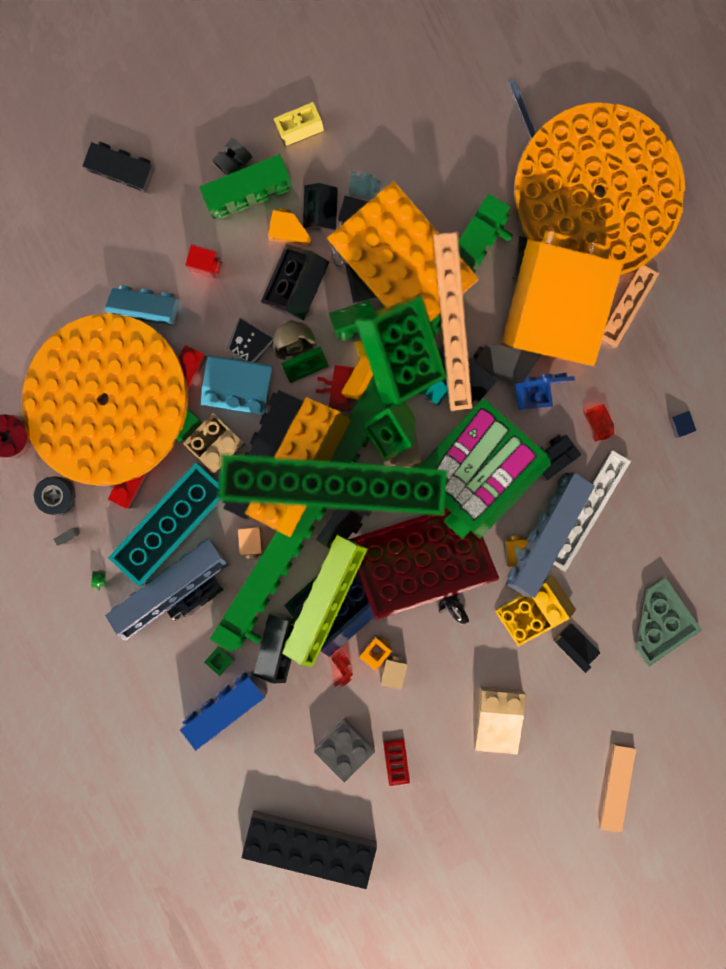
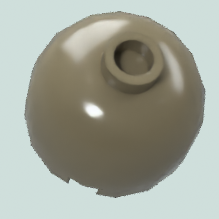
M294 320L285 321L274 333V353L277 358L286 360L285 356L292 355V358L313 350V346H317L312 330L301 322H295Z

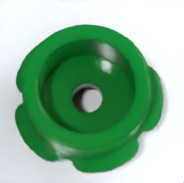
M99 570V572L93 571L91 588H96L97 591L100 590V587H105L106 574H102V570Z

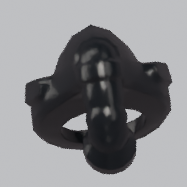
M454 594L442 598L438 606L440 614L448 609L449 613L458 623L465 625L469 622L468 616L463 609L464 605L459 602L460 595ZM453 609L458 612V614L460 615L461 619L456 615V613L453 611Z

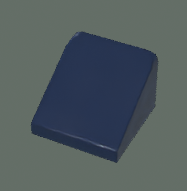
M690 411L669 418L676 438L696 431Z

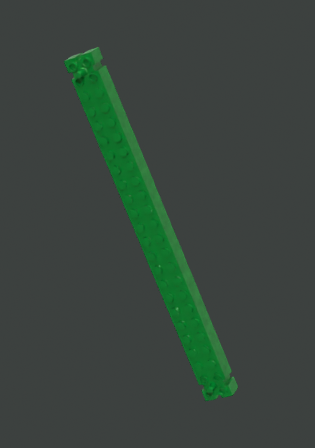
M489 193L458 241L459 256L474 273L476 272L473 269L474 265L479 266L487 254V251L484 250L486 246L491 248L498 235L508 242L513 237L512 233L503 228L511 216L507 213L510 206ZM441 313L430 322L434 337L441 328V325L438 324L441 320ZM374 377L348 418L351 421L330 462L356 463L361 456L358 454L361 446L366 448L370 441L361 425L393 405L382 403ZM306 506L291 537L279 531L276 532L210 638L212 641L230 652H233L235 648L239 650L246 638L256 644L259 643L262 637L252 631V628L259 619L256 617L257 612L262 613L270 601L267 596L269 593L274 595L281 584V581L278 580L281 574L283 576L287 574L292 566V563L289 562L292 556L297 558L304 547L301 544L304 538L309 539L315 529L312 524L316 519L320 521L327 509Z

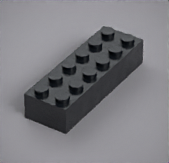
M280 390L277 391V394L273 393L268 402L271 407L268 413H263L259 422L262 426L258 433L255 432L250 441V444H252L250 452H245L244 456L274 458L303 401ZM222 502L225 504L223 509L246 520L252 519L251 516L245 514L251 502Z
M253 810L241 858L367 889L377 850V841Z

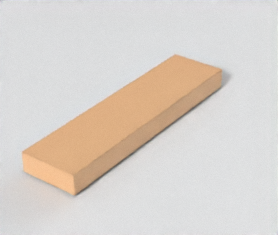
M647 265L636 269L608 317L602 338L603 341L615 348L618 346L657 279L659 272Z
M614 744L600 828L603 830L622 833L636 754L635 747Z

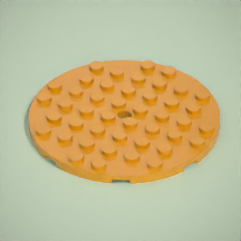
M587 103L565 110L553 117L535 133L527 144L518 163L515 175V208L519 223L527 239L542 242L545 231L571 237L569 250L583 253L586 241L611 247L608 260L623 263L620 275L627 274L648 263L670 241L683 211L684 173L680 158L671 140L667 139L665 134L659 129L660 127L649 117L620 104ZM597 185L604 187L605 194L603 197H598L594 194Z
M109 313L79 318L56 331L41 346L32 360L26 374L22 392L23 420L29 429V439L39 456L46 464L64 477L96 486L122 484L144 475L157 466L173 448V443L179 431L183 428L188 407L187 380L184 377L181 361L170 343L154 328L142 321L129 316ZM106 393L109 400L107 404L101 405L99 399Z

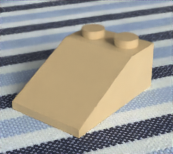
M480 687L475 751L518 754L526 695L523 690Z

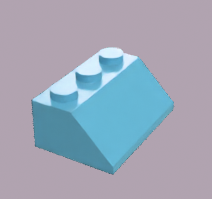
M119 285V289L112 288L105 306V312L129 316L137 320L175 326L179 300L174 298V294L162 292L160 296L154 295L152 290L140 289V292L132 291V287Z
M208 355L202 385L201 405L263 415L268 405L273 365Z

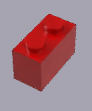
M191 244L185 266L190 272L215 279L216 274H220L223 262L220 261L221 258L216 251Z

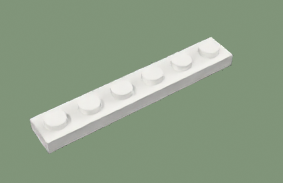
M613 450L609 453L592 482L595 487L553 565L566 572L629 466L630 460Z

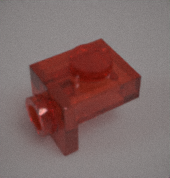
M604 404L584 411V416L592 431L595 442L606 440L614 435V423Z
M338 651L332 655L331 659L342 675L333 680V685L336 687L340 684L343 687L352 680L350 677L353 676V672L349 667L351 662L345 654L341 655Z

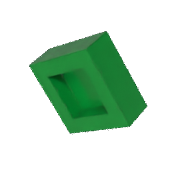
M218 646L204 663L221 676L235 659Z

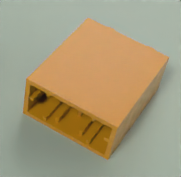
M545 231L542 242L527 241L501 342L514 348L595 366L623 263L608 260L611 247L586 241L583 253L568 249L571 237Z

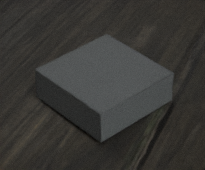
M72 528L53 540L56 545H63L79 536L80 533L77 528Z

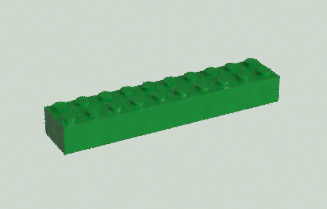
M220 454L217 499L222 501L444 515L447 470Z

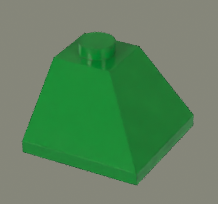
M406 401L390 406L361 425L384 463L414 445L415 416Z

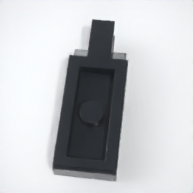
M213 576L176 603V606L167 613L175 622L183 617L187 618L224 589L216 577Z

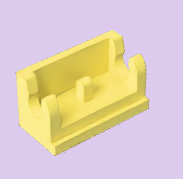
M314 102L274 118L284 147L324 131Z

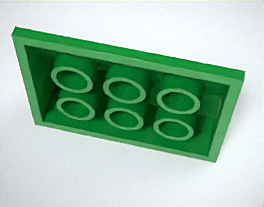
M416 296L385 307L356 320L382 403L400 404L446 378L422 296Z

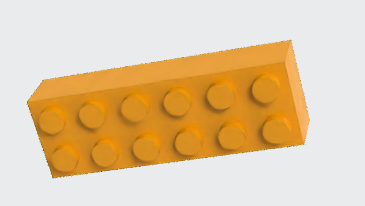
M306 397L274 458L330 462L351 420L340 412ZM251 502L245 514L291 537L306 506Z

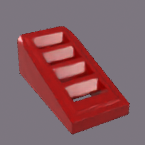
M404 738L384 740L389 786L409 784L410 778ZM401 746V750L389 751V747ZM402 755L401 759L390 760V756ZM403 764L404 766L402 768L391 769V765ZM405 773V776L392 778V774Z

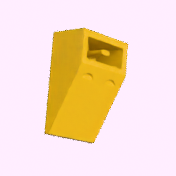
M552 574L545 578L535 598L519 594L495 610L516 644L520 646L570 619L576 608Z

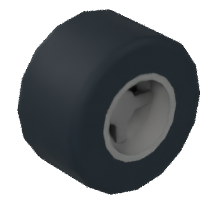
M58 476L47 477L41 480L35 487L33 494L34 502L38 509L49 515L65 513L72 507L76 497L72 484L65 478Z

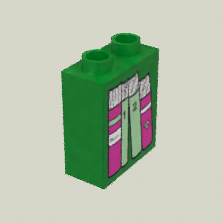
M483 398L417 468L447 470L444 506L451 514L444 522L462 539L470 531L481 539L551 465V462L543 450Z

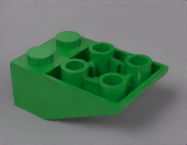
M370 300L329 313L336 339L341 338L342 342L354 338V334L359 333L356 320L374 312Z

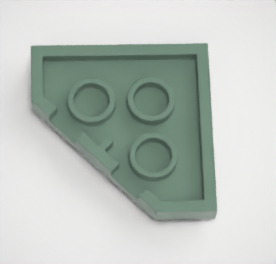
M665 577L646 589L636 643L637 651L650 667L702 631Z

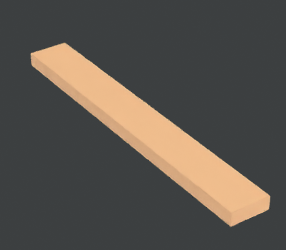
M457 232L433 234L449 410L472 408Z

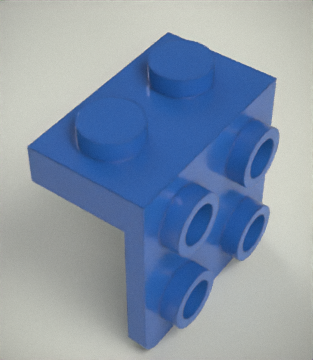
M567 373L554 374V377L553 374L540 375L538 380L536 377L524 378V383L515 384L518 409L553 407L550 385L575 381V376L567 377Z

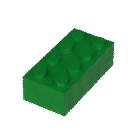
M278 154L199 186V189L212 218L220 220L230 215L229 212L234 210L240 212L250 207L249 204L256 201L258 204L269 200V196L276 193L278 196L283 195L289 191L288 188H291L292 184L282 157Z

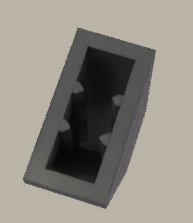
M486 344L484 347L479 346L473 357L476 358L475 362L486 372L516 391L515 384L524 382L523 379L528 376L542 354L517 348Z

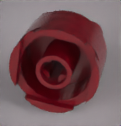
M9 414L0 415V457L13 458L25 454L32 445L29 439L30 433L27 424L22 417ZM7 432L10 433L9 435L12 437L11 440H7Z

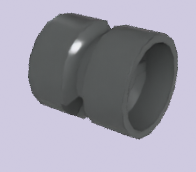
M231 138L224 146L225 151L219 152L212 162L224 174L229 175L239 171L241 165L246 166L253 156L237 140Z

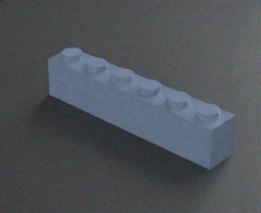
M575 472L565 473L559 479V486L548 499V506L538 518L539 523L535 530L529 534L526 547L518 555V562L508 573L506 585L525 597H536L595 485Z
M210 539L203 541L189 554L183 555L177 563L164 569L158 577L148 581L139 591L130 594L127 600L120 605L114 606L105 616L116 635L126 641L229 564L218 547Z

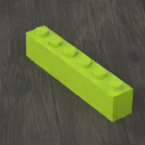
M336 536L331 544L327 558L322 563L321 571L313 582L312 590L303 604L301 614L294 623V629L285 643L282 654L301 665L313 667L368 550L367 548L348 538Z

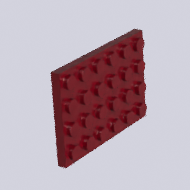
M447 508L444 509V515L426 514L351 538L350 540L368 549L358 569V574L374 619L378 620L499 580V575L484 538L479 539L470 531L462 539L444 522L451 514Z

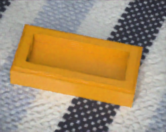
M362 356L342 390L341 393L345 397L360 400L372 379L373 374L367 357Z

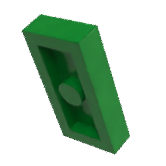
M321 346L281 363L290 383L329 367Z

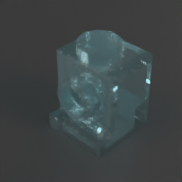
M351 170L349 196L373 199L375 193L380 192L381 181L373 178V175L368 173H360V176H357L356 171Z

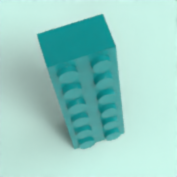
M196 462L111 553L108 559L137 586H143L222 501L217 499L218 480L199 462Z

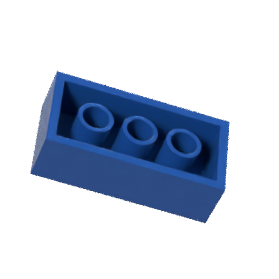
M253 671L249 674L246 672L242 673L235 679L236 681L233 682L234 685L232 687L229 684L218 692L219 694L216 695L217 698L215 700L211 697L201 705L202 707L199 708L200 711L198 713L194 710L182 721L183 726L180 731L195 751L265 698L268 691L260 680L253 675Z

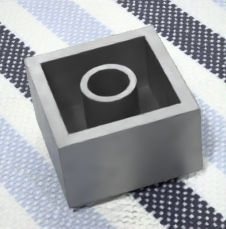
M344 718L315 746L314 753L345 783L375 753V747Z

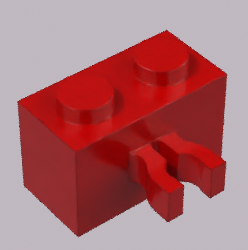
M334 365L332 381H328L324 377L317 378V381H322L325 385H331V388L316 389L315 393L324 394L329 392L330 408L350 412L352 398L345 397L341 392L355 368Z

